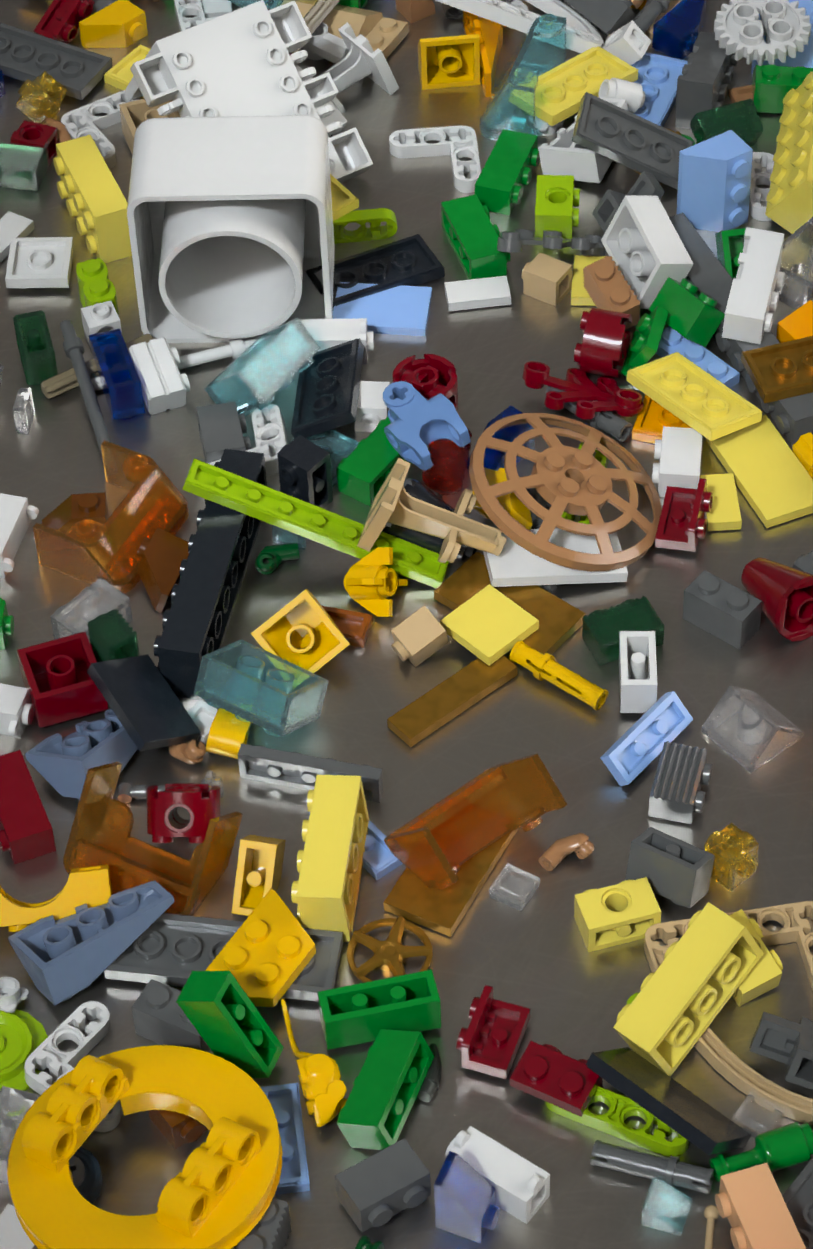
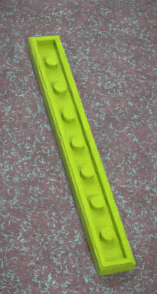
M195 458L192 462L182 488L186 492L359 559L364 558L377 547H392L393 565H386L388 568L394 569L397 574L436 589L443 582L448 561L445 564L438 562L439 553L385 532H381L371 550L366 551L357 546L364 524Z

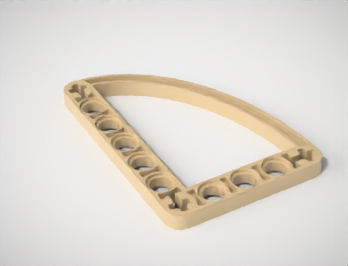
M813 901L743 910L748 919L753 918L758 923L763 934L761 940L766 947L797 942L813 992V954L809 950L813 946V932L810 933L809 921L804 919V917H810L813 922ZM690 919L657 923L647 929L644 939V951L651 972H655L664 961V956L669 946L675 941H679L677 936L681 935L682 937L687 931ZM769 920H775L782 924L783 928L779 931H769L762 924ZM657 939H662L663 942H664V944H667V945H666V946H660V943H659L658 941H656V940H657ZM709 1027L706 1029L694 1047L719 1074L755 1102L779 1115L800 1123L807 1122L813 1126V1099L786 1090L766 1079L728 1049Z

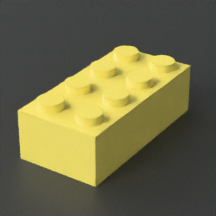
M87 135L56 144L57 157L53 158L55 170L61 181H57V189L61 199H67L66 205L70 216L76 217L79 234L86 236L85 240L89 253H95L96 257L103 260L105 264L132 256L127 218L128 202L92 136Z
M316 775L314 790H309L307 796V809L310 812L309 820L304 819L302 824V840L305 842L304 850H298L297 871L300 872L299 881L294 880L292 883V903L298 904L297 920L303 928L343 932V942H350L369 822L361 776Z
M708 902L703 910L697 911L692 916L688 929L681 939L669 946L665 953L664 961L658 969L644 979L640 992L633 1002L621 1009L617 1016V1023L613 1028L633 1051L671 1077L764 954L744 925Z

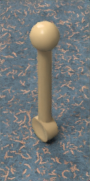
M708 1205L704 1209V1216L707 1219L704 1249H713L715 1220L720 1215L715 1205Z

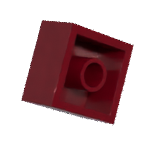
M86 632L17 650L22 679L25 688L29 689L31 704L34 705L35 716L40 728L108 709L107 701L87 673L90 665L97 663Z

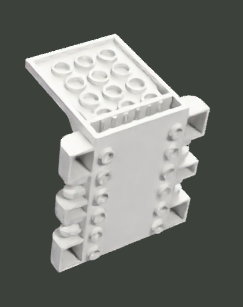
M261 0L155 41L145 59L137 61L131 66L130 70L133 78L125 89L129 101L143 96L148 107H154L173 100L157 109L161 116H167L178 111L180 117L310 115L318 118L320 121L321 118L330 116L335 109L332 104L318 109L315 108L334 99L339 91L329 72L307 80L317 74L314 67H307L299 72L297 71L294 64L301 63L309 57L306 50L289 55V53L305 46L312 38L295 0L268 10L264 1ZM335 121L325 126L328 132L330 174L340 183L364 173L373 165L356 127L329 138V135L338 132L343 126L340 121Z

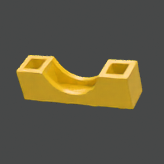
M109 864L71 869L63 889L51 899L39 903L19 901L10 896L0 885V927L8 926L9 932H18L31 925V923L53 915L56 921L76 914L75 907L86 903L88 908L108 903V899L112 895Z

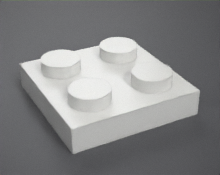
M73 237L11 238L5 276L6 288H69L74 252Z

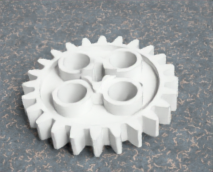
M729 0V5L722 4L721 11L716 12V19L714 21L715 40H719V48H726V55L736 53V61L745 57L746 64L757 60L759 66H762L763 61L767 60L770 65H774L775 59L785 63L786 55L796 58V51L803 52L804 45H808L811 24H809L810 16L805 15V8H798V1L789 3V0Z

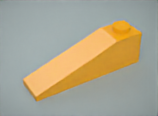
M463 11L465 34H479L480 81L485 97H491L503 40V27L507 26Z

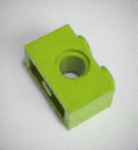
M537 175L535 237L543 238V230L561 231L563 238L572 239V227H579V208L573 207H579L580 188H574V176Z

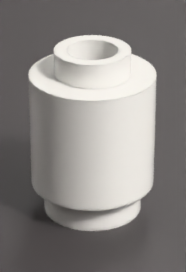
M611 78L610 80L605 79L599 89L598 97L626 99L628 111L631 113H635L645 102V92L639 83Z

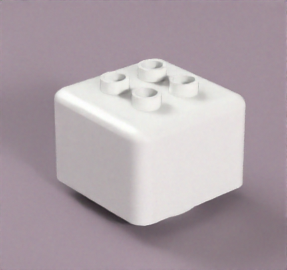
M310 115L151 118L142 122L136 129L134 137L127 218L143 334H151L154 339L165 337L168 344L225 343L238 338H242L244 341L264 335L268 336L269 342L289 341L290 319H333L335 245L328 132L323 122ZM321 265L322 269L315 273V275L324 286L323 296L318 292L305 272Z

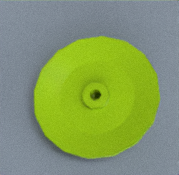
M18 1009L13 1013L0 1010V1101L22 1094L30 1088L25 1081V1061L48 1038L43 1025L28 1012ZM35 1069V1074H39L40 1072H42L38 1069Z

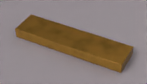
M504 655L490 666L477 658L387 719V727L408 746L412 747L517 676L518 667Z

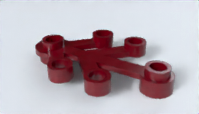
M530 361L524 364L522 378L525 380L524 384L527 387L541 389L544 385L567 391H548L544 405L549 409L561 410L564 408L565 402H577L575 415L586 420L593 419L595 412L616 410L619 415L625 417H633L635 414L643 411L642 395L634 390L620 389L616 385L617 382L612 378L600 377L595 385L586 376V372L580 371L579 368H569L566 379L562 380L549 376L550 368L544 363Z

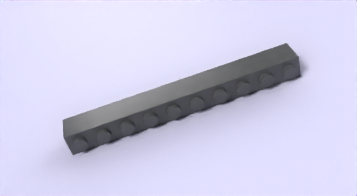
M680 213L670 216L669 219L694 263L685 279L699 287L697 291L699 295L701 292H704L717 300L718 303L715 307L725 313L733 279L685 214ZM723 318L713 334L718 348L721 352L727 354L733 368L743 376L749 391L756 394L764 412L772 416L778 431L781 434H785L792 445L798 441L801 435L809 432L813 434V392L764 403L741 361V353L744 351L779 344L780 342L770 330V333L764 332L761 344L722 338Z

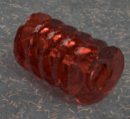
M468 429L469 436H470V439H471L472 434H471L470 430ZM438 439L431 442L428 450L431 453L430 458L434 466L422 472V479L425 485L442 495H454L460 492L463 487V479L465 478L471 442L464 447H459L448 439Z

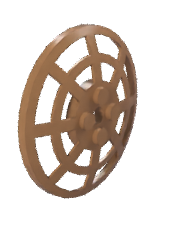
M522 413L496 421L486 428L478 438L472 451L469 465L471 486L486 515L499 530L530 553L551 563L571 569L610 571L624 568L637 562L647 554L655 542L662 507L654 483L643 466L630 452L601 431L564 416L547 413ZM529 423L534 428L520 434L513 442L492 438L496 431L512 425ZM546 424H548V425H554V426H559V427L566 428V429L555 428V427H548ZM556 435L569 437L584 444L581 449L563 446ZM542 436L549 448L540 453L522 445L531 439ZM486 447L506 452L504 468L507 481L489 485L484 468ZM595 450L606 456L617 469L605 468L593 457ZM516 456L535 463L531 475L519 477L516 467ZM619 458H620L631 470H628V469L626 468V466L619 460ZM612 481L626 482L629 493L628 502L612 491ZM635 483L643 485L650 499L653 523L637 510L638 492ZM536 488L541 497L551 504L550 509L548 510L543 507L526 489ZM514 492L517 498L531 512L543 520L537 533H532L516 521L499 503L497 497ZM607 502L623 512L617 519L604 523L600 514V510ZM563 512L580 516L587 515L590 524L574 522L561 516ZM631 520L646 533V536L635 546L623 551L613 552L608 534L622 530ZM555 527L574 534L595 536L600 554L573 551L549 542V539Z

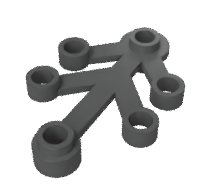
M516 229L515 232L502 231L501 237H498L497 251L521 253L523 244L543 245V248L562 249L571 246V249L581 250V254L605 256L606 249L601 241L603 236L585 235V238L572 237V239L562 237L561 231L543 230V238L534 237V230Z

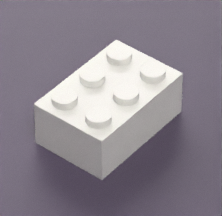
M625 195L601 241L608 255L612 256V261H615V265L619 266V271H622V276H625V280L628 281V285L631 286L634 295H637V300H640V309H649L667 278L670 277L681 282L683 278H686L694 263L658 196Z

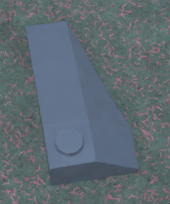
M112 709L105 711L104 719L80 722L75 725L76 732L63 738L61 734L56 733L25 753L26 760L61 796L78 798L79 801L83 802L98 798L102 791L113 784L138 749Z
M154 880L115 893L110 896L108 903L88 908L86 903L75 907L76 914L56 921L53 915L42 918L9 936L8 940L37 989L49 1001L57 1005L62 1001L69 1000L76 993L87 988L175 901L173 895Z

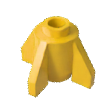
M377 547L351 566L344 577V588L349 596L377 617H393V600L386 598L395 594L397 586H408V579H397L395 570L386 566L393 565L392 547Z

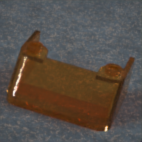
M104 440L101 443L106 482L129 490L130 492L104 524L93 520H82L73 524L66 533L36 523L33 526L39 565L113 593H125L132 590L141 579L137 570L142 557L138 556L137 552L145 536L151 539L157 527L175 535L188 519L189 509L186 498L151 457Z
M538 753L495 765L482 772L392 832L384 841L391 853L428 888L437 887L440 891L459 880L456 874L461 870L460 865L501 837L519 828H522L524 832L530 831L543 822L541 818L543 814L562 809L568 804Z
M113 762L88 769L63 858L66 872L70 874L73 868L109 864L112 895L155 880L174 897L175 902L164 913L193 916L228 867L243 814L236 811L210 819L204 843H200L194 849L191 861H188L130 836L134 824L133 813L125 803L113 799L123 764Z

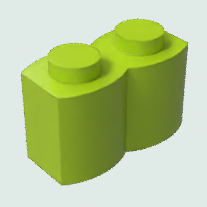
M97 258L77 263L76 274L80 301L83 307L111 300L119 316L116 289L109 280L108 268L104 261Z

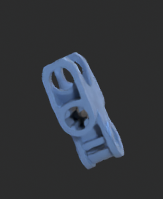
M405 381L394 382L385 388L383 401L389 409L388 418L391 424L384 428V432L392 447L405 460L422 470H427L434 466L430 458L431 453L427 447L431 442L438 439H448L459 447H464L471 442L468 429L456 412L455 406L442 393L426 400L412 384Z

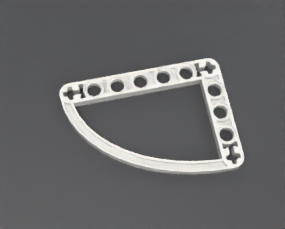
M436 0L578 53H583L590 48L598 46L602 48L604 43L594 26L560 0H524L557 21L501 0Z

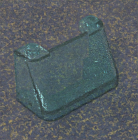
M544 14L536 18L505 64L480 118V133L482 136L491 140H498L503 129L538 136V128H535V90L538 86V76L566 62L565 17Z

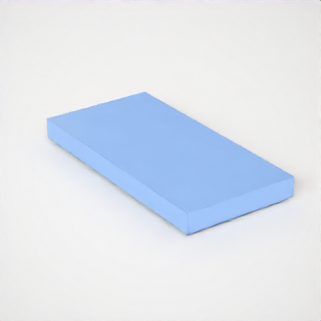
M645 52L642 59L632 64L631 66L638 69V80L635 83L641 84L645 92L643 106L633 114L663 127L676 103L677 79L679 75H683L682 69L688 61Z

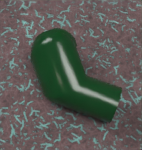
M298 542L266 546L255 559V568L262 574H270L283 561L300 559Z

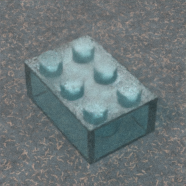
M295 318L261 335L204 389L215 404L235 401L238 414H244L246 417L256 408L262 410L272 403L275 399L272 394L277 390L282 391L292 384L295 380L292 375L297 371L300 373L312 365L314 362L312 357L321 348L299 318Z
M241 639L202 656L194 695L206 700V703L212 707L223 708L235 714L238 720L251 722L264 728V731L269 735L283 737L320 718L329 680Z

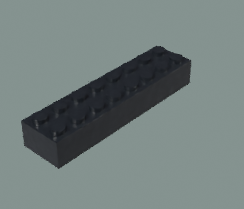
M224 449L221 461L215 462V467L267 486L264 453ZM205 499L204 510L200 509L198 512L196 534H191L189 538V556L181 562L179 584H174L172 588V606L170 610L166 609L162 621L163 632L161 636H156L153 650L154 656L159 658L157 668L177 697L205 700L262 522Z

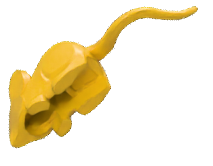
M281 999L289 1043L294 1055L300 1058L296 1060L300 1073L298 1077L303 1096L309 1099L306 1101L308 1115L314 1114L316 1127L319 1128L332 1121L340 1113V1110L347 1101L344 1098L347 1088L344 1082L341 1081L340 1070L334 1059L324 1054H313L299 1050L293 1036L286 1002L284 999Z

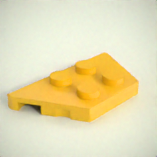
M270 889L205 971H230L254 1006L275 1007L316 954V947L313 940L278 893Z

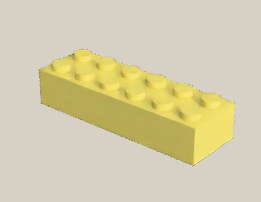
M813 71L806 76L803 83L797 89H791L783 99V112L779 120L781 123L780 130L776 138L777 148L773 157V172L770 176L771 184L766 197L767 207L765 215L792 235L813 219Z

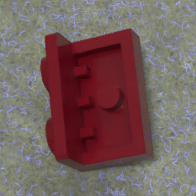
M53 0L34 29V33L69 44L77 35L79 22L89 17L92 13L95 2L93 0Z
M700 478L697 489L667 486L655 536V547L696 552L698 540L704 539L706 534L707 519H704V513L710 512L712 508L713 493L707 492V479Z
M485 985L481 997L475 996L471 1003L469 1019L471 1021L468 1028L462 1027L460 1030L456 1049L461 1051L463 1068L507 1079L530 1020V1009L493 999V987Z
M530 1041L509 1078L511 1087L581 1117L597 1087L603 1088V1079L587 1067L586 1063L588 1060L573 1059L564 1055L558 1048L550 1044L540 1045L533 1041Z

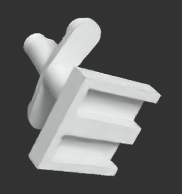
M348 23L344 24L339 29V33L349 53L344 59L323 74L330 73L339 93L368 76L388 94L392 95L399 89V86L383 52L379 48L373 51L367 38L362 34L356 37L351 25ZM295 64L298 72L303 70L299 65ZM336 97L331 100L340 113L343 114L345 108Z

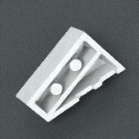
M599 97L628 111L626 99ZM575 123L568 129L562 127L556 132L557 138L549 145L543 143L538 147L543 175L574 176V181L600 183L613 161L572 142Z
M746 227L743 253L740 252L738 258L739 269L736 279L733 278L725 310L722 338L761 344L764 332L770 333L773 321V313H770V311L776 312L779 300V293L776 291H782L785 279V272H780L784 233Z

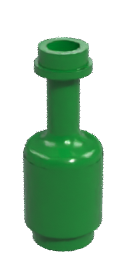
M793 1122L760 1133L755 1137V1147L753 1149L724 1158L720 1153L716 1157L709 1159L710 1167L714 1169V1178L716 1182H720L722 1175L763 1163L768 1164L772 1173L809 1161L810 1156L813 1155V1131L807 1122L800 1125L797 1122Z

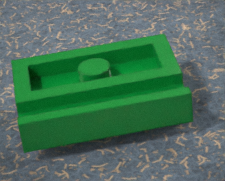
M658 305L650 315L645 313L636 325V330L633 332L621 374L627 377L628 370L646 364L655 355L669 313L667 310Z

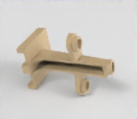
M398 458L373 500L357 544L358 547L370 551L388 522L444 539L438 562L445 564L447 561L450 563L455 561L461 545L499 556L507 538L501 535L502 531L463 516L464 513L469 515L476 503L477 498L472 494L473 490L464 489L454 512L409 495L404 488V481L411 463Z

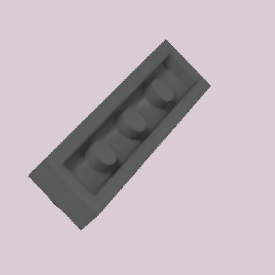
M241 744L238 752L240 778L314 790L316 775L361 776L366 801L380 803L383 794L381 768Z

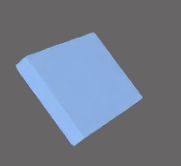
M357 283L351 288L338 287L336 298L377 284ZM400 285L334 306L333 319L367 318L368 332L425 336L432 299V287Z

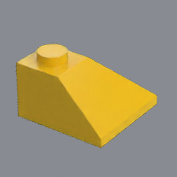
M479 34L420 39L418 42V69L422 90L480 85Z
M308 588L251 633L294 688L298 687L350 645L335 622Z

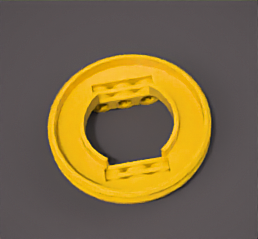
M174 1045L139 1046L105 1054L98 1058L86 1055L77 1063L72 1071L46 1089L25 1114L13 1138L8 1157V1186L20 1224L38 1249H232L261 1220L276 1193L282 1170V1144L277 1119L266 1094L246 1072L235 1064L206 1051ZM118 1101H120L124 1116L149 1110L174 1111L194 1118L210 1131L206 1143L203 1142L200 1147L196 1148L189 1155L184 1164L183 1171L179 1172L176 1177L172 1178L165 1185L158 1200V1211L153 1214L129 1216L107 1212L88 1202L73 1184V1176L68 1161Z

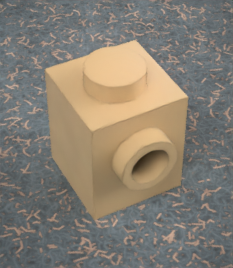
M539 252L531 262L526 263L522 270L523 294L556 307L572 289V265Z
M425 605L391 630L394 643L391 645L393 650L403 662L409 659L415 668L449 643L446 630Z

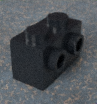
M301 435L291 443L283 446L277 453L280 492L324 509L333 501L330 453Z

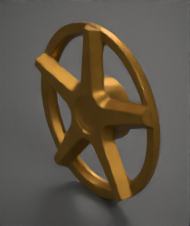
M402 916L375 920L364 925L358 931L355 930L347 948L349 967L353 974L363 983L372 981L365 976L378 967L385 971H391L394 977L406 975L403 964L405 958L425 956V962L419 972L426 971L430 967L433 955L432 945L427 934L417 925L406 921ZM392 926L387 939L384 941L366 935L374 929ZM404 928L416 934L424 946L402 945L401 940ZM359 942L372 950L374 955L357 968L354 961V950Z

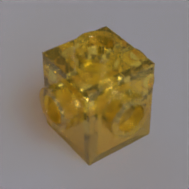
M44 71L33 81L28 79L18 91L20 97L15 107L33 122L40 124L46 118H54L61 109L60 105L67 89Z
M730 823L720 832L715 831L706 840L705 851L715 855L711 877L730 892L757 871L759 843L756 842L750 833L742 831L733 823Z

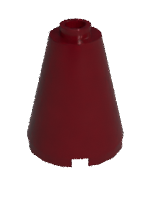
M761 557L747 563L741 576L742 584L750 595L762 601L761 610L783 637L791 641H803L813 636V574Z

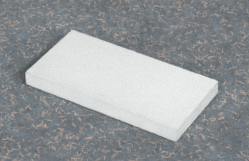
M555 528L549 539V542L573 551L600 554L595 536L574 534ZM530 529V531H531L532 533H534V534H536L537 531L539 530V529ZM503 532L501 535L507 539L499 556L483 551L491 586L627 582L628 577L626 566L610 571H584L551 563L522 548ZM617 532L608 534L613 552L622 551Z

